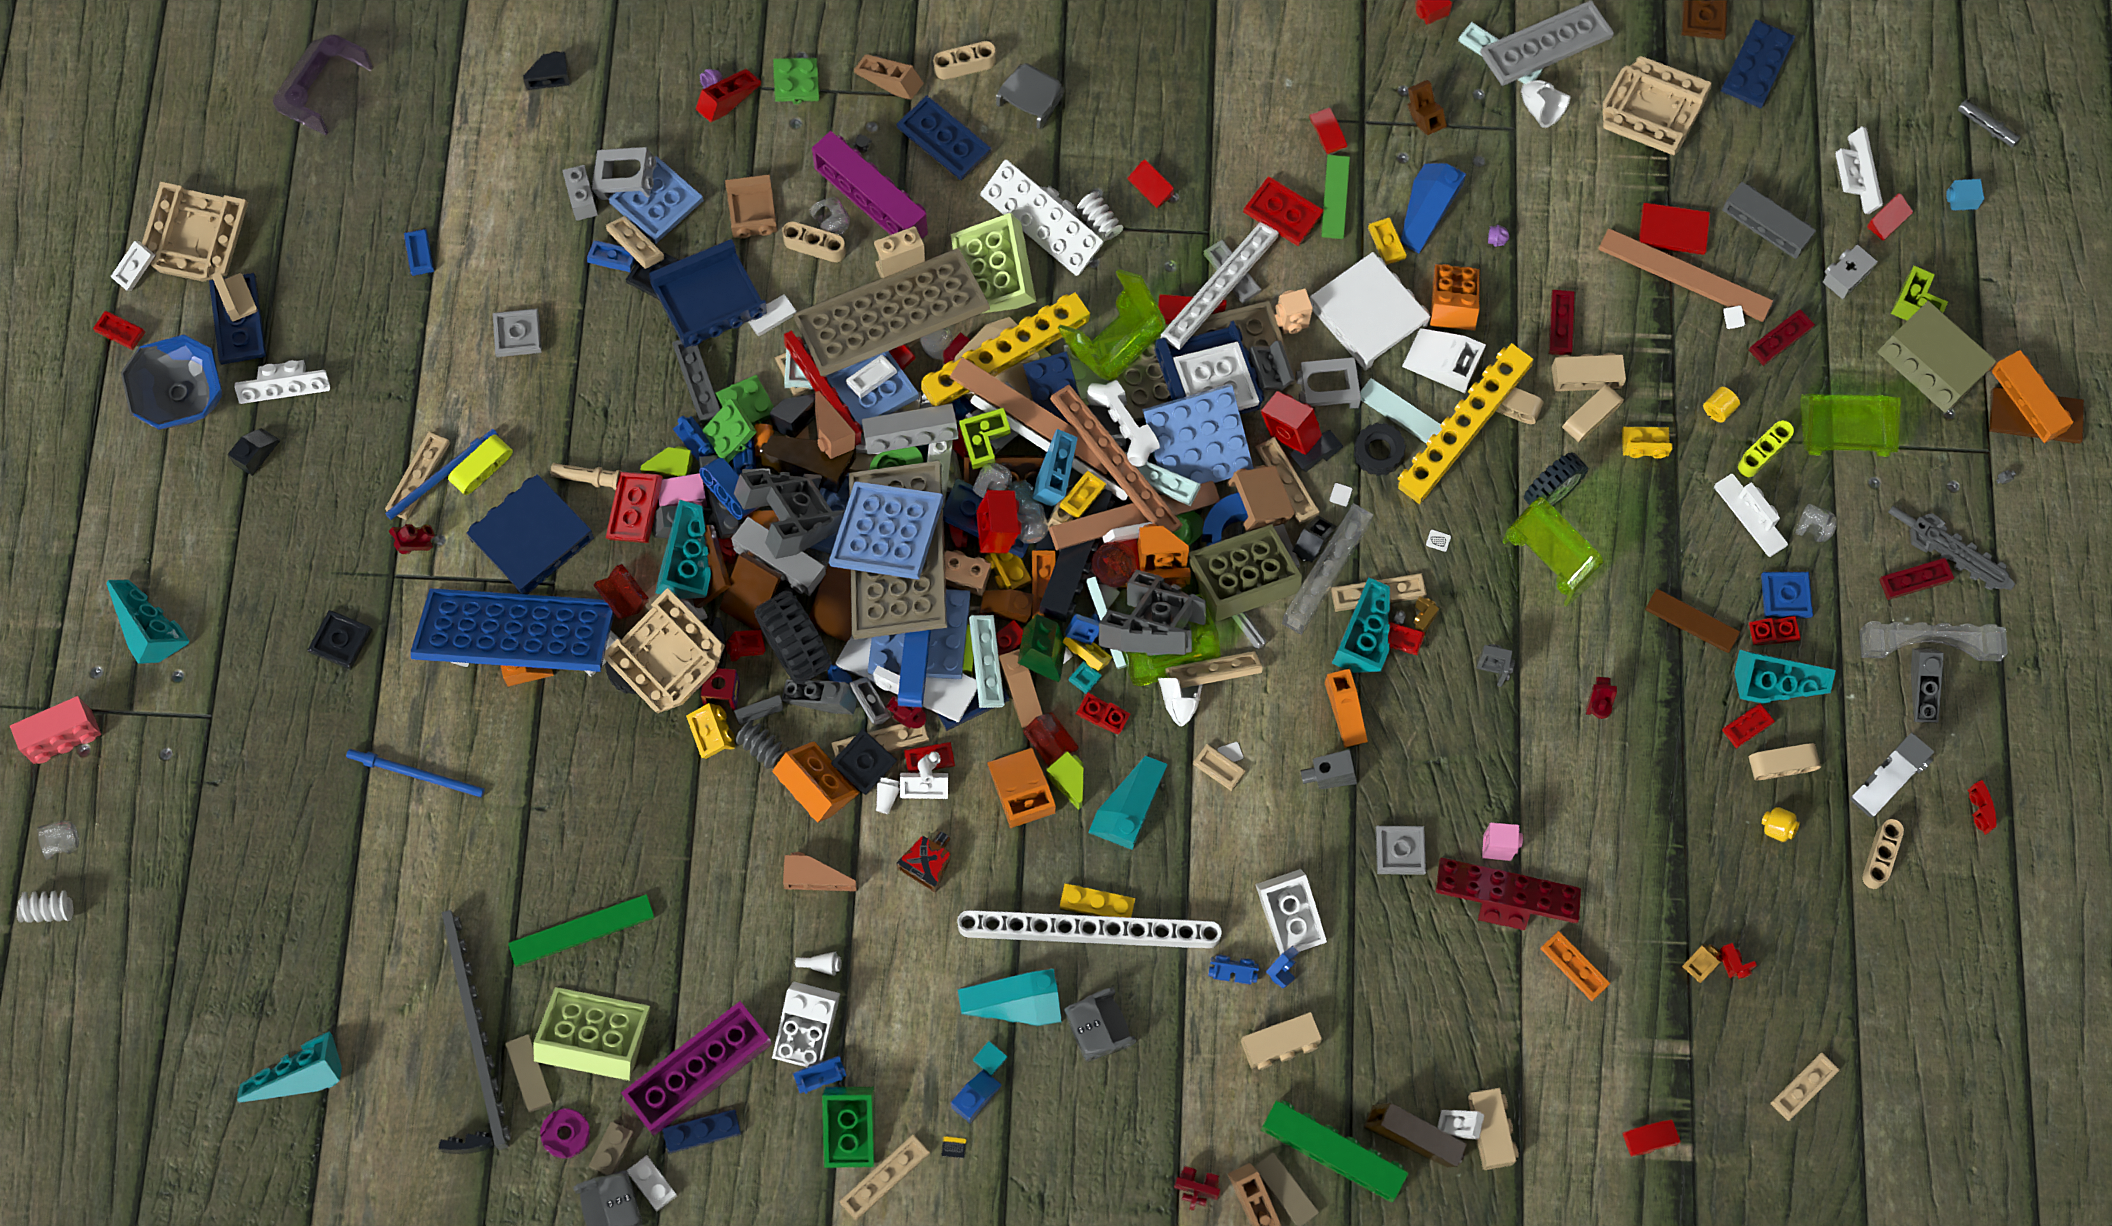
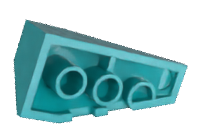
M679 500L655 593L661 595L669 588L679 599L705 598L707 596L711 571L708 566V548L705 543V525L701 505Z
M1368 577L1332 664L1343 669H1350L1353 673L1381 671L1389 652L1388 613L1390 611V586Z
M129 579L107 581L106 584L127 646L138 664L159 663L188 645L190 640L176 621L170 622L164 617V611L160 607H153L147 601L148 596Z
M1739 650L1734 673L1740 699L1758 703H1769L1775 700H1788L1794 697L1831 693L1836 670Z
M1145 756L1097 810L1089 833L1133 850L1167 764Z
M1054 968L958 989L961 1014L1002 1019L1008 1022H1021L1034 1026L1061 1022Z
M330 1031L301 1045L303 1050L292 1057H289L288 1054L282 1057L281 1062L271 1070L265 1068L241 1083L237 1095L238 1102L316 1092L326 1087H333L340 1082L342 1065Z

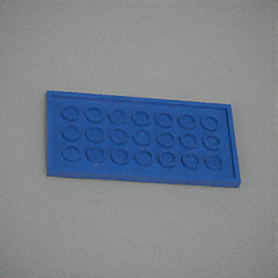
M430 588L410 651L411 659L601 672L616 603L615 600Z

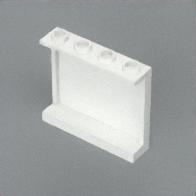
M1373 252L1310 296L1313 312L1348 352L1355 357V360L1365 371L1373 365V361L1420 326L1427 327L1430 319L1426 307L1420 306L1415 300L1414 294L1409 289L1404 288L1399 277L1395 273H1391L1386 267L1384 260L1381 257H1377Z

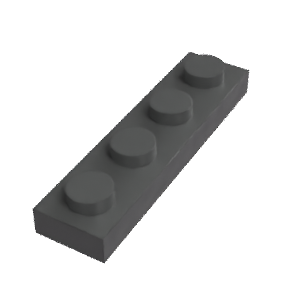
M681 340L674 341L672 344L700 424L709 422L720 411L698 346L684 348Z
M719 456L700 457L698 461L699 467L701 468L719 458ZM705 484L720 539L732 538L742 525L741 519H736Z

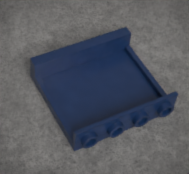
M732 239L649 273L651 285L684 348L696 346L705 339L717 337L724 331L731 328H739L743 323L760 319L764 314H767L766 301L761 300L736 254Z
M1230 321L1229 328L1190 337L1180 350L1168 344L1165 338L1156 340L1154 351L1172 401L1186 397L1173 361L1174 357L1238 342L1259 399L1258 406L1239 410V414L1260 410L1262 401H1264V394L1261 387L1258 388L1256 371L1253 367H1250L1248 349L1243 347L1241 330L1236 328L1234 321Z
M538 474L533 478L526 479L521 488L516 492L509 493L505 497L504 502L498 507L491 508L481 521L473 523L469 527V531L466 532L471 543L474 542L513 583L517 591L528 595L594 539L591 529Z

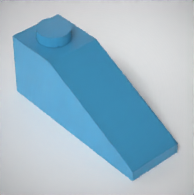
M1059 429L1055 431L1037 476L1032 499L1053 507L1065 497L1078 437Z

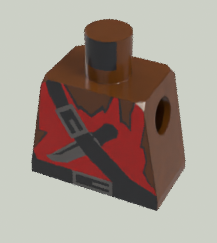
M941 831L937 833L933 841L925 836H921L897 861V870L936 893L951 860V853L945 849L951 838Z

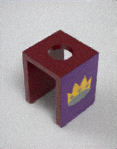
M716 669L702 684L701 698L704 706L710 703L711 698L727 699L732 711L737 710L740 689L737 671L733 669ZM721 677L726 682L725 686L719 690L714 689L713 680Z

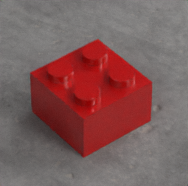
M1277 391L1261 410L1270 437H1275L1277 441L1305 455L1322 436L1313 407L1307 403L1302 404L1296 401L1289 394L1284 395Z
M987 490L976 510L980 553H1008L1011 546L1015 544L1017 536L1021 534L1022 525L1017 517L1019 501L1015 498V491Z

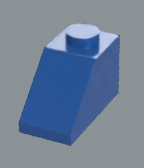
M981 1070L953 1099L951 1108L971 1123L1002 1085L986 1071Z

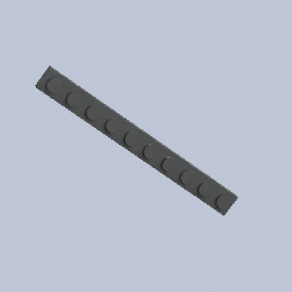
M452 910L442 912V917L494 1144L501 1150L509 1147L507 1140L511 1139L508 1125H504L502 1116H505L503 1102H498L496 1094L500 1092L497 1078L492 1077L491 1069H494L495 1066L492 1055H487L486 1051L489 1040L486 1031H482L480 1022H484L481 1008H477L475 999H478V992L475 984L471 985L469 977L473 976L470 961L466 962L464 953H468L465 939H461L459 930H463L459 916H455Z

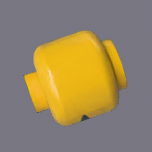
M1776 807L1771 812L1767 811L1761 824L1765 825L1764 832L1767 836L1781 842H1786L1788 839L1792 840L1795 837L1800 822L1797 821L1796 814Z

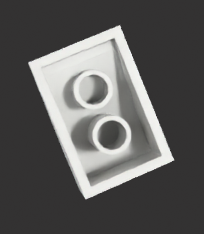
M1301 869L1255 884L1280 955L1291 946H1294L1300 952L1327 942L1307 876Z

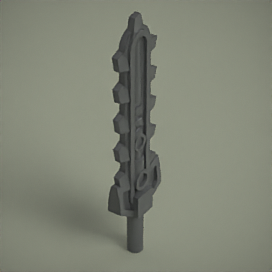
M1894 505L1888 511L1889 514L1911 527L1909 530L1911 545L1924 552L1938 551L1941 553L1940 559L1952 560L1956 563L1955 569L1959 571L1966 569L1970 572L1969 578L1975 581L1980 578L1985 582V588L1989 590L1993 588L2012 590L2015 583L2006 571L2007 565L2003 562L1999 564L1991 561L1992 556L1987 552L1983 555L1976 551L1977 546L1972 542L1969 545L1961 542L1962 537L1958 533L1953 536L1947 533V527L1944 525L1945 522L1933 513L1919 517L1916 520Z

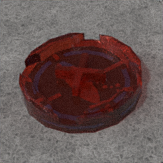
M1121 542L1104 543L1095 551L1092 558V567L1095 575L1102 583L1110 587L1118 588L1127 585L1134 572L1138 570L1135 554L1128 546Z

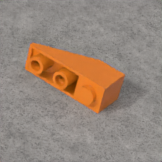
M1350 669L1327 674L1325 686L1344 747L1367 743L1358 694Z

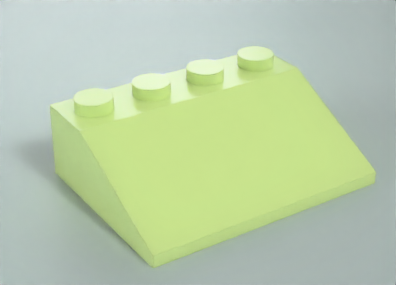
M1008 213L950 234L953 250L960 249L989 303L990 310L983 313L1017 309L1036 302L1022 224L1015 216Z
M555 987L534 1040V1061L630 1081L637 1062L650 1006Z

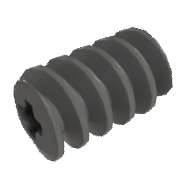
M752 719L739 731L736 742L739 745L743 744L744 750H750L751 756H757L758 762H764L765 768H774L790 748L786 747L780 750L783 742L779 741L773 744L776 736L772 735L766 738L769 730L765 729L759 732L762 724L758 723L752 726L754 719Z

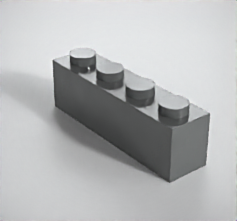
M1742 181L1727 199L1722 211L1795 259L1801 254L1816 231L1810 224L1799 220L1789 210L1781 208L1772 199L1764 197L1754 187L1746 185Z

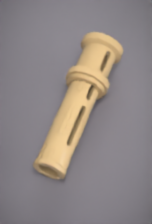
M553 463L550 470L551 477L588 482L598 488L606 486L612 487L614 490L617 487L619 473L622 472L621 470H616V472L603 470L602 467L588 469Z

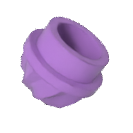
M706 69L700 75L703 88L722 80V75L717 70Z
M1496 225V227L1490 226L1488 244H1494V247L1504 245L1509 239L1507 229L1500 225Z

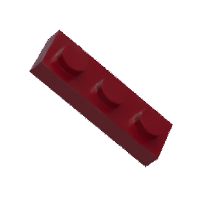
M1554 289L1551 291L1548 354L1570 356L1572 354L1575 291Z
M1799 309L1750 346L1749 351L1765 366L1811 331L1815 324Z
M1946 558L1881 576L1879 581L1887 600H1891L1952 582L1954 576Z

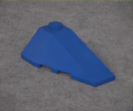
M1424 164L1413 182L1400 240L1401 244L1417 253L1421 252L1463 187L1466 177L1465 173L1449 164Z

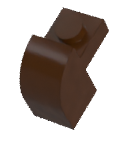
M1425 80L1409 87L1410 103L1407 105L1418 128L1427 136L1446 128L1444 110L1434 101L1431 82Z

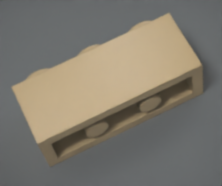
M1606 353L1603 356L1584 354L1580 357L1561 355L1555 358L1552 365L1554 392L1600 390L1607 384L1612 389H1622L1626 380L1623 355H1616L1615 353Z
M1310 1012L1242 1037L1241 1044L1251 1069L1258 1067V1070L1270 1067L1272 1061L1281 1059V1062L1294 1058V1053L1300 1051L1309 1053L1318 1049L1317 1045L1320 1044L1322 1039Z
M1500 1088L1471 1093L1468 1096L1470 1111L1484 1114L1480 1136L1477 1139L1483 1170L1513 1165L1516 1162V1158H1518V1149L1516 1143H1512L1510 1133H1513L1511 1119L1506 1118L1505 1109L1508 1106L1505 1094L1501 1095Z

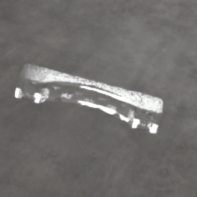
M1871 621L1865 624L1859 631L1861 658H1885L1903 646L1920 642L1950 645L1968 653L1977 661H2001L2008 654L2006 627H1997L1995 624L1976 627L1969 623L1951 626L1949 623L1928 625L1927 623L1919 622L1913 625H1904L1903 622L1881 624L1879 621Z

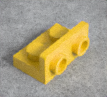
M1623 427V455H1630L1632 458L1643 456L1664 458L1669 456L1673 448L1672 443L1669 441V427Z
M1010 552L987 553L985 560L991 564V569H994L997 575L995 580L1000 589L1019 590L1032 584V579L1020 557Z
M708 703L686 715L701 758L707 759L724 749L732 750L736 748L734 734L728 727L727 715L721 706Z

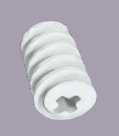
M1093 192L1086 195L1080 201L1077 211L1079 214H1082L1084 221H1087L1088 227L1104 241H1107L1117 236L1123 230V226L1117 225V218L1111 219L1114 215L1113 212H1107L1109 209L1108 205H1102L1104 202L1103 198L1096 199L1099 193Z
M65 890L61 891L60 897L57 896L56 891H52L50 898H48L46 891H42L40 898H38L36 891L32 892L31 898H28L27 892H22L21 899H19L17 905V919L20 923L24 920L26 922H33L34 919L37 922H42L44 919L47 922L53 921V919L56 921H62L63 919L70 921L73 916V901L70 897H67Z

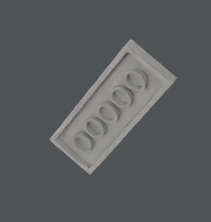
M1590 0L1481 48L1480 54L1503 86L1611 39L1614 33Z

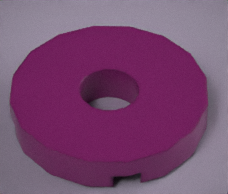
M565 1108L554 1111L547 1116L541 1126L540 1137L542 1144L552 1156L561 1159L573 1158L587 1147L590 1139V1126L586 1118L576 1110ZM563 1127H569L572 1130V1135L567 1140L559 1138V1131Z

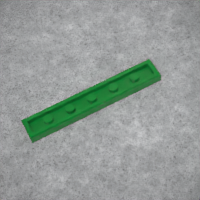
M646 894L509 942L508 946L515 966L519 967L652 920L655 917Z

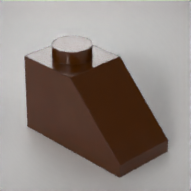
M1012 589L984 591L979 614L994 615V618L1011 622L1015 620L1016 623L1025 624L1031 614L1034 594Z

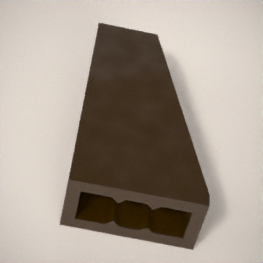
M771 435L767 443L764 442L762 444L759 455L762 457V466L778 472H789L790 476L803 477L804 474L821 475L822 479L819 487L838 493L856 460V446L855 449L831 459L825 451L820 450L818 440Z
M1393 1103L1373 1105L1363 1128L1446 1167H1457L1465 1157L1466 1143Z

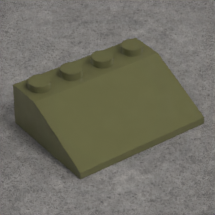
M1927 301L1877 352L1945 413L1949 412L1997 362L1930 301Z
M1272 524L1188 553V559L1202 596L1215 622L1300 592L1302 575Z

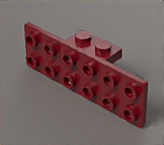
M1440 858L1435 892L1480 902L1479 921L1520 930L1526 929L1530 914L1576 924L1579 922L1580 887L1455 861L1453 859Z

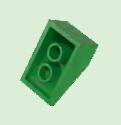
M875 1086L825 1087L822 1094L824 1168L874 1167Z

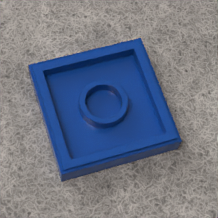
M1762 572L1761 581L1765 618H1787L1793 616L1796 618H1811L1813 616L1809 572Z

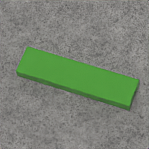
M1327 156L1321 237L1344 238L1350 157Z

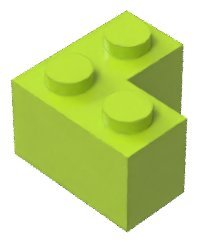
M1913 266L1905 279L1891 314L1908 321L1927 301H1930L1944 313L1948 302L1927 293L1935 274Z
M1004 408L959 421L973 469L995 463L990 440L1011 434Z

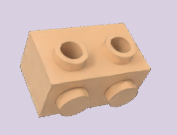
M1306 289L1298 291L1289 290L1279 296V301L1276 305L1277 312L1274 316L1283 334H1295L1309 327L1312 305Z
M946 550V586L970 591V593L982 597L991 573V564L980 557H975V559L967 557L961 551L953 550L951 552Z

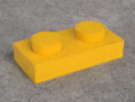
M1390 217L1369 224L1370 234L1386 265L1406 258V253Z
M1087 470L1063 499L1059 507L1074 518L1079 519L1103 491L1106 483Z
M1065 637L1063 643L1068 646L1072 653L1078 654L1090 667L1098 671L1108 665L1113 658L1094 642L1089 645Z

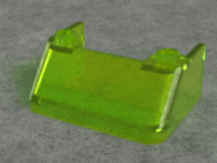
M1120 269L1116 271L1124 287V290L1116 299V308L1120 315L1092 342L1083 331L1061 324L1058 326L1072 354L1100 378L1108 381L1115 380L1162 334L1166 324L1143 277L1139 274Z
M1542 497L1534 500L1507 529L1502 541L1505 545L1509 541L1515 546L1519 545L1522 547L1526 544L1557 575L1556 587L1563 595H1567L1563 603L1566 607L1594 583L1604 564L1599 552Z

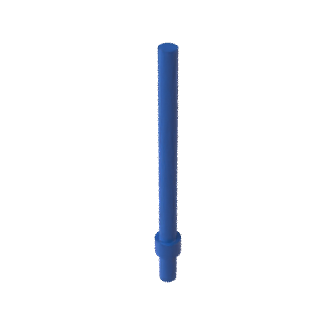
M491 429L480 439L476 438L466 450L385 513L386 516L392 520L448 476L453 469L490 436L495 434L498 436L497 432Z
M349 749L346 755L347 758L363 762V765L371 768L375 766L481 798L484 795V788L378 757V754L363 753Z

